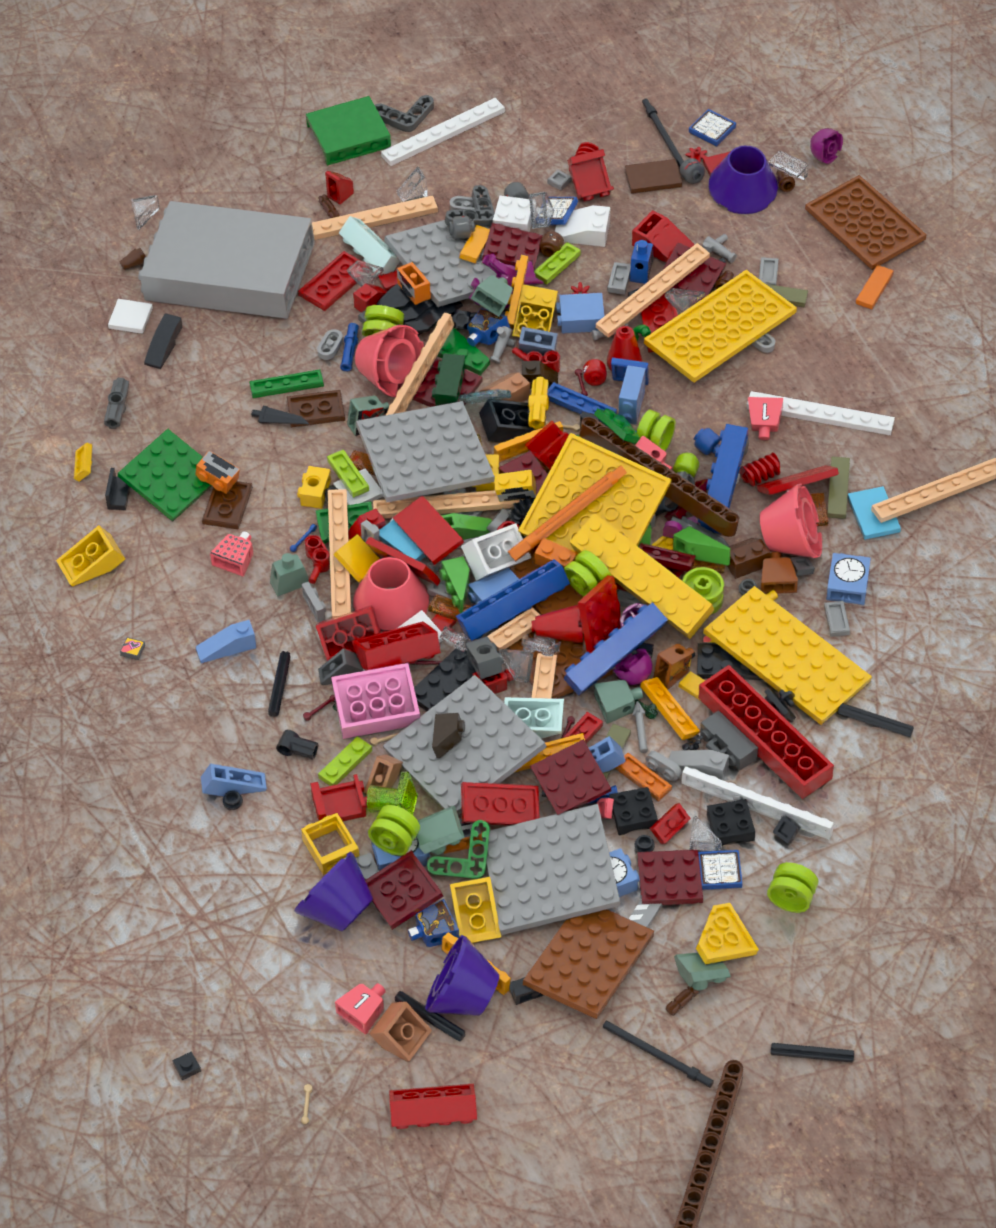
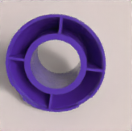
M744 145L734 148L716 166L709 178V192L713 200L733 213L753 214L766 209L775 200L777 195V179L763 152L753 146Z
M351 851L309 891L304 900H301L294 909L296 914L343 932L373 901L369 887Z
M461 935L447 954L443 962L445 964L433 982L425 1005V1009L429 1013L480 1016L490 1002L497 987L499 973L467 937Z

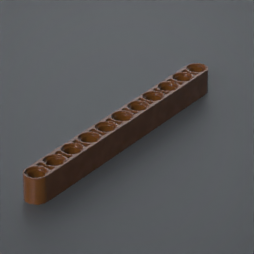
M585 417L582 419L579 437L670 478L672 482L664 496L726 537L735 536L740 519L738 514L631 442L621 439L615 432L595 418Z
M730 1060L724 1066L674 1228H698L743 1080V1065L738 1060ZM714 1126H719V1127H721V1128L715 1129V1128H713V1127H714ZM713 1144L715 1145V1147H709L707 1145ZM705 1162V1163H709L710 1165H707V1166H706V1165H702V1163ZM697 1181H702V1182H704V1183H703V1184H697L696 1182H697ZM690 1200H697L698 1202L692 1203ZM690 1218L693 1221L687 1222L684 1219Z

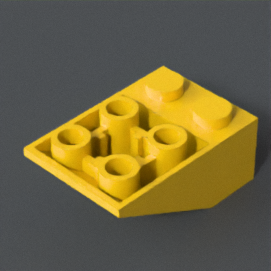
M523 284L512 336L520 338L522 327L550 332L558 291Z

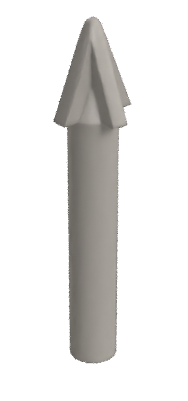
M637 701L632 715L636 717L640 752L646 753L648 749L643 714L646 713Z

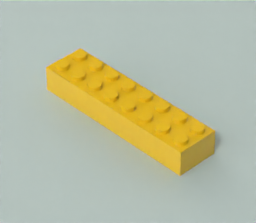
M595 513L570 541L572 548L578 553L582 550H587L597 556L608 568L611 576H614L615 582L643 604L650 605L653 602L668 619L667 622L689 640L714 611L713 605Z

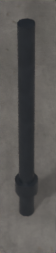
M647 98L643 99L642 103L646 109V114L654 122L680 167L684 160L657 116L655 107L650 104Z
M607 1020L603 1024L604 1029L683 1072L692 1081L695 1082L697 1080L709 1088L712 1087L714 1080L703 1075L701 1070L694 1066H687Z

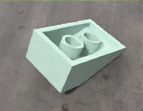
M505 697L504 703L541 739L562 733L564 699Z

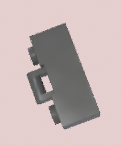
M719 710L701 722L700 735L704 736V741H709L706 747L709 750L728 754L729 765L742 770L757 759L758 747Z

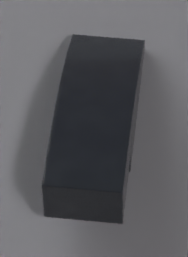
M167 313L164 314L150 343L144 365L157 369L163 367L175 347V339L183 327L181 317Z

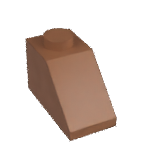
M387 754L377 756L364 793L382 801L396 782L403 762Z

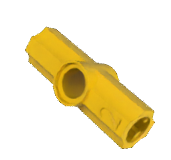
M537 377L533 380L532 393L529 395L530 412L528 423L534 429H540L545 426L546 411L549 409V382L544 377Z

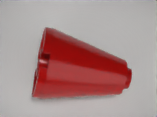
M621 326L616 330L606 359L607 366L611 371L612 358L642 362V355L635 333L631 327Z
M578 605L535 616V620H531L532 632H536V636L583 643V630Z

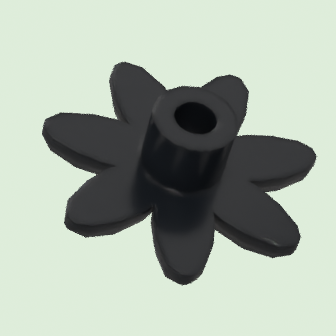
M695 735L693 739H688V743L682 745V749L697 750L699 748L698 744L701 743L700 740L704 736Z

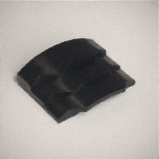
M398 284L392 287L376 304L392 307L403 312L405 316L403 325L414 328L418 332V336L433 328L444 313L453 315L455 310L463 306L460 301L438 307L432 299L415 305Z

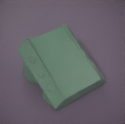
M454 805L418 820L420 824V831L417 835L420 845L418 847L424 854L431 852L435 855H440L444 853L446 845H456L461 839L465 838Z
M699 953L676 954L674 956L679 974L688 986L695 990L706 989L710 982L721 983L726 978L731 977L728 968L722 961L705 964Z

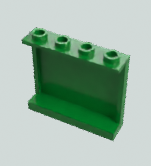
M370 96L306 113L307 128L311 127L324 152L327 166L391 147L390 133Z

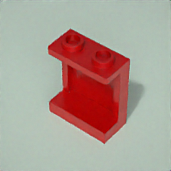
M604 149L573 156L567 160L578 200L584 199L585 202L593 200V196H609L610 192L614 190V187L610 184L603 159L605 156Z
M551 420L525 446L539 462L551 470L569 434L562 432Z
M357 774L353 775L354 780L351 782L323 788L319 787L318 782L310 783L318 821L338 813L342 822L366 817V808H369L367 796L363 797L362 792H365L363 780L359 781Z

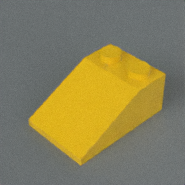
M98 525L56 561L69 584L73 587L112 571L125 560V557L112 535Z
M490 877L450 884L459 937L463 935L472 943L501 938Z

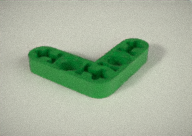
M477 820L472 824L468 859L433 856L427 862L428 871L440 876L469 879L482 878L485 875L490 838L489 824L484 820ZM480 824H483V827L486 828V831L482 832V839L486 838L485 842L481 840L474 841V837H479V832L475 829ZM476 844H482L484 846L483 854L475 855L473 847ZM472 857L477 859L484 858L483 862L479 861V868L482 869V872H478V875H474V872L471 871V868H474L476 865V861H472ZM435 860H438L439 864L446 865L445 861H449L447 864L448 872L444 873L445 868H438L437 871H434L431 863L433 864ZM454 862H460L462 865V870L459 873L451 871V865Z

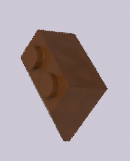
M749 538L728 546L730 548V565H727L735 579L761 570L763 568V560L770 558V551L762 539Z

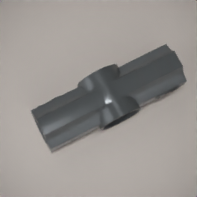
M118 377L113 381L111 393L108 395V406L104 424L110 429H116L120 426L123 413L126 410L125 403L129 390V381L124 378Z

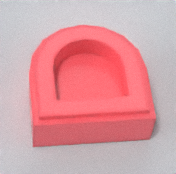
M601 798L596 804L599 806L601 818L612 819L614 799Z

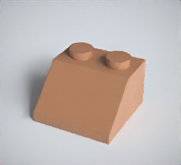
M519 372L510 373L479 390V393L486 400L496 399L523 402L529 399L530 383Z
M407 1002L391 1003L369 1034L381 1048L409 1062L432 1029Z

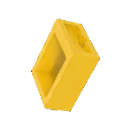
M338 813L326 816L322 820L308 824L301 829L302 840L323 876L342 858L344 859L350 851L354 854L355 858L359 857V848ZM336 830L346 846L321 857L312 840Z

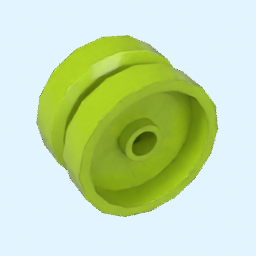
M368 306L365 310L364 318L366 321L362 326V335L367 337L393 326L403 325L404 313L388 306Z
M649 409L643 415L636 433L640 438L645 436L662 450L666 451L671 443L676 421L674 418L666 415L661 417L660 413Z
M582 550L575 557V561H571L564 567L570 585L583 597L607 575L611 576L605 564L587 550Z
M707 567L692 569L684 575L682 581L709 601L714 608L712 614H715L723 604L724 581L722 576L714 569Z
M386 805L382 807L376 820L369 828L368 836L384 852L401 856L407 853L412 845V841L418 835L420 824L405 809L394 805Z
M785 862L777 866L773 880L768 887L767 896L774 905L783 910L794 913L805 912L811 905L819 880L805 866Z

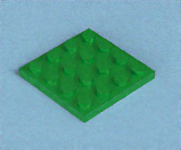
M166 429L121 469L117 476L172 522L212 486L195 476L196 465L203 456L169 429Z

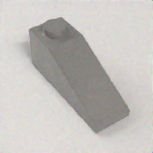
M671 751L669 759L675 762L682 772L686 766L691 769H697L707 775L716 776L724 781L728 771L729 755L717 751Z

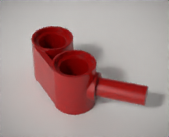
M514 347L512 350L513 354L524 361H541L557 373L560 371V354L556 351H548L542 356L536 351L526 354L517 347Z
M309 535L305 539L306 556L313 561L314 569L308 581L311 584H315L319 574L330 569V553L319 536Z

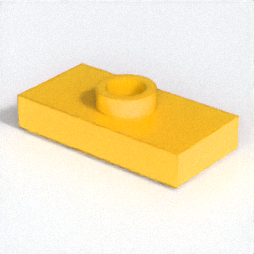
M88 442L75 452L74 479L78 482L91 473L92 444Z

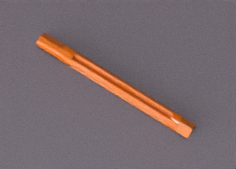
M622 465L608 472L508 551L515 562L537 546L543 538L546 539L615 485L627 473Z

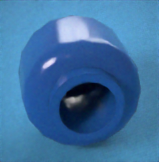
M702 428L693 438L695 440L694 446L705 455L715 454L717 446H720V436L710 428Z

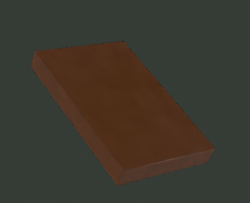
M676 159L625 165V173L631 194L682 187Z
M341 390L286 396L288 412L302 416L309 423L290 424L291 428L345 421Z
M237 481L227 494L213 487L202 518V524L239 530L253 488L252 483Z

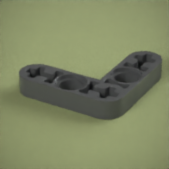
M429 95L421 96L406 113L381 103L375 104V107L385 124L404 132H412L433 110L434 99ZM415 112H420L421 114H420V115H414L413 113H415ZM392 116L398 117L397 119H390Z
M482 185L474 186L471 197L475 209L449 210L445 215V224L449 226V221H452V218L455 216H469L474 218L470 221H474L475 227L476 225L482 227L491 226L495 213L488 189ZM479 204H484L487 207H481Z

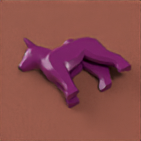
M494 254L485 255L482 263L497 274L496 277L498 279L501 277L505 278L508 281V285L511 286L513 277H517L518 271L515 270V266L498 261ZM528 261L524 285L543 284V281L536 278L532 261ZM474 278L471 283L474 291L480 284L477 278Z

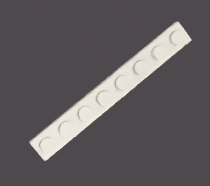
M493 98L381 151V157L390 166H393L504 113L505 107L496 98Z
M753 391L750 392L749 396L783 398L781 416L890 436L894 425L895 417Z
M685 766L682 772V784L728 802L746 799L749 810L780 821L783 815H786L800 825V829L828 840L832 836L833 822L826 818L812 815L808 811L799 810L789 804L778 802L771 797H765L752 790L741 788L734 783L720 780L716 776L702 773L697 769Z

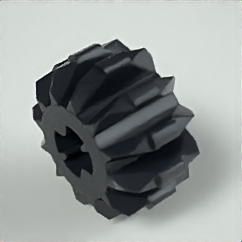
M526 497L524 500L520 499L518 503H513L514 506L510 508L512 521L521 526L535 499Z

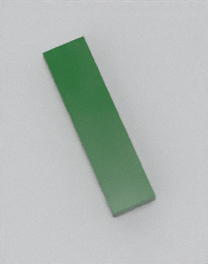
M321 369L249 381L252 398L324 387Z

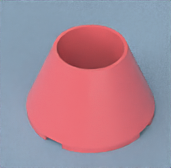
M396 325L363 338L356 349L355 364L358 371L381 392L396 398V394L403 386L406 376L411 372L414 362L419 358L424 344L423 341H420L418 332L414 328L407 325Z
M797 484L760 512L762 535L766 546L772 552L776 551L810 558L821 556L822 534L817 532L816 523L819 522L817 511L808 489L802 486V484Z
M392 557L382 558L371 565L357 587L353 597L354 611L372 605L379 628L382 630H393L421 610L426 614L429 605V594L423 582L404 561Z

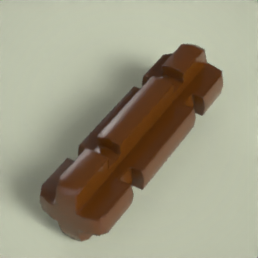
M323 194L318 197L319 203L327 215L330 216L329 218L340 216L327 195Z
M688 986V989H684L674 998V1001H671L666 1006V1011L670 1015H675L679 1011L678 1009H682L700 990H695Z

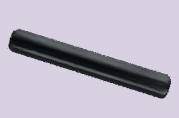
M282 651L279 656L268 708L269 716L277 717L279 715L291 658L288 651Z
M842 703L838 708V713L908 737H911L914 731L912 725Z
M399 991L396 994L395 1002H407L422 1019L452 1038L462 1041L465 1037V1030L438 1013H429L426 1011L425 1005L403 991Z
M772 1043L770 1051L771 1055L851 1063L854 1061L855 1055L853 1050Z

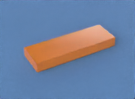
M877 265L857 297L856 304L873 309L893 276L894 270Z
M630 753L624 755L626 762L615 767L616 770L640 788L648 787L651 796L657 801H660L672 790V785Z

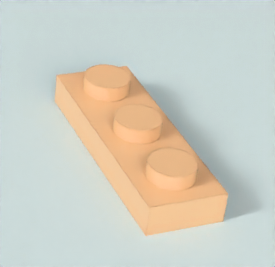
M531 608L487 637L491 643H495L497 651L500 653L532 632L531 620H535V616L540 614L534 608Z
M537 654L531 698L552 699L557 655Z

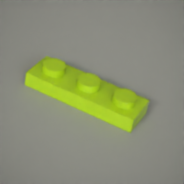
M568 242L565 243L561 250L556 251L534 271L536 278L545 284L550 283L581 255V250Z
M344 450L327 456L328 463L353 498L370 491L369 485Z
M357 736L318 773V778L329 786L339 784L372 752V746Z

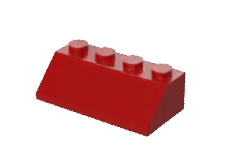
M424 621L352 640V645L359 662L365 671L404 663L412 664L418 659H430L436 654L441 653L438 632Z
M474 1083L389 1090L392 1127L396 1126L397 1129H405L409 1125L428 1127L431 1123L450 1125L455 1121L467 1124L477 1120Z

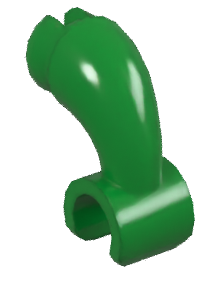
M643 324L633 329L637 341L639 339L638 333L642 334L643 337L651 334L649 327Z

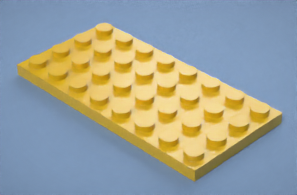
M745 270L645 337L644 344L695 383L797 312V307L748 270Z
M755 586L704 628L703 633L775 690L778 692L781 690L785 692L792 691L795 695L793 698L795 705L820 725L836 713L842 703L846 704L872 679L870 674Z

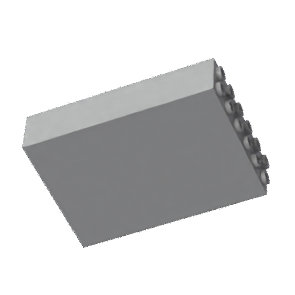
M170 201L168 207L164 209V217L159 222L158 232L154 234V242L149 246V254L144 259L143 269L139 271L138 278L142 284L141 292L144 294V299L153 302L288 319L315 244L312 220L305 217Z

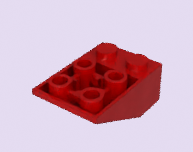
M654 210L632 230V246H635V242L639 240H645L647 243L653 244V256L667 263L677 243L690 248L695 245L667 217Z

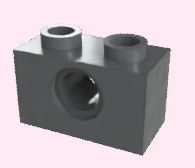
M488 637L465 643L468 659L480 679L503 672L501 664H504L502 654L497 653L495 643H491Z

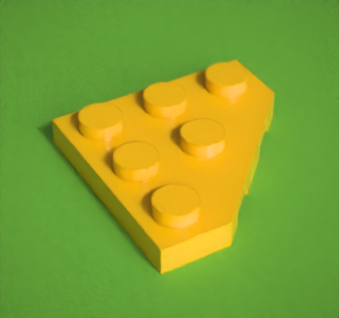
M731 903L713 905L696 946V950L703 962L710 964L756 955L759 949Z

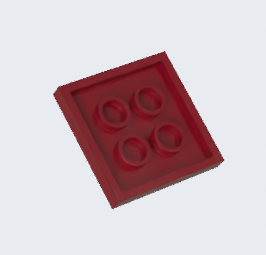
M492 223L482 260L485 255L494 254L498 261L516 266V261L520 260L521 255L528 256V261H532L533 268H535L540 250L539 243L543 235Z
M677 243L663 270L688 251L690 247ZM709 257L667 292H673L674 295L696 304L711 294L715 282L725 269L726 263Z
M436 358L412 400L429 407L435 406L432 390L433 387L436 388L437 386L435 385V377L440 372L438 371L440 359ZM465 370L458 402L463 401L464 406L483 382L482 376Z
M584 739L530 766L557 815L575 810L612 791Z
M698 849L637 852L642 904L662 903V905L703 903Z
M412 850L365 880L372 894L373 904L392 930L444 897Z

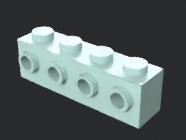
M349 216L339 231L343 241L353 246V251L364 257L363 260L367 264L372 265L376 273L383 275L393 272L400 262L397 256L361 219Z

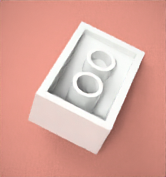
M592 205L573 210L565 225H556L555 232L563 237L564 243L605 247L610 225V207Z
M516 523L472 539L461 546L476 581L531 558L528 552L515 562L508 553L512 547L523 540Z

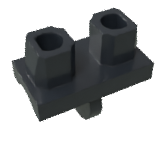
M769 688L764 691L767 695L764 699L773 707L777 706V711L786 720L790 719L793 721L796 718L787 707V705L793 707L795 704L793 702L795 695L792 691H779L781 697L775 692L773 693Z

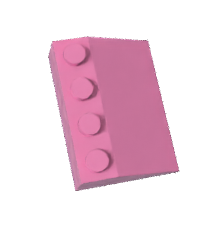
M408 663L331 677L343 739L406 728L420 718Z

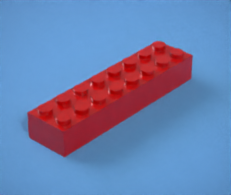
M730 665L699 684L698 699L713 713L719 710L758 747L757 756L802 800L833 778L834 765Z

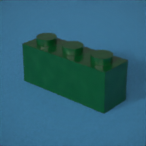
M443 353L442 361L439 360L438 371L440 372L435 377V385L437 386L436 388L433 387L432 390L435 406L459 401L466 368L465 355Z

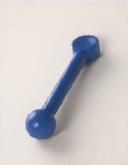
M312 524L295 545L290 546V551H297V547L311 532L317 529V525Z

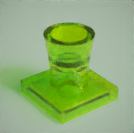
M401 772L397 789L370 785L367 793L369 812H379L383 806L394 805L405 809L413 815L418 794L410 773Z

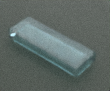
M495 389L462 394L459 396V402L463 401V403L474 404L486 402L488 399L511 398V391Z

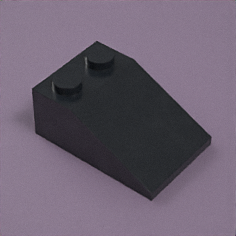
M488 399L479 412L488 441L506 442L517 436L538 430L529 426V403Z

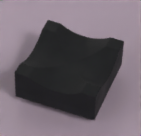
M648 787L609 794V798L614 799L612 813L618 835H625L638 829H650L658 821Z
M746 799L707 805V818L711 826L715 847H721L737 841H755V828Z

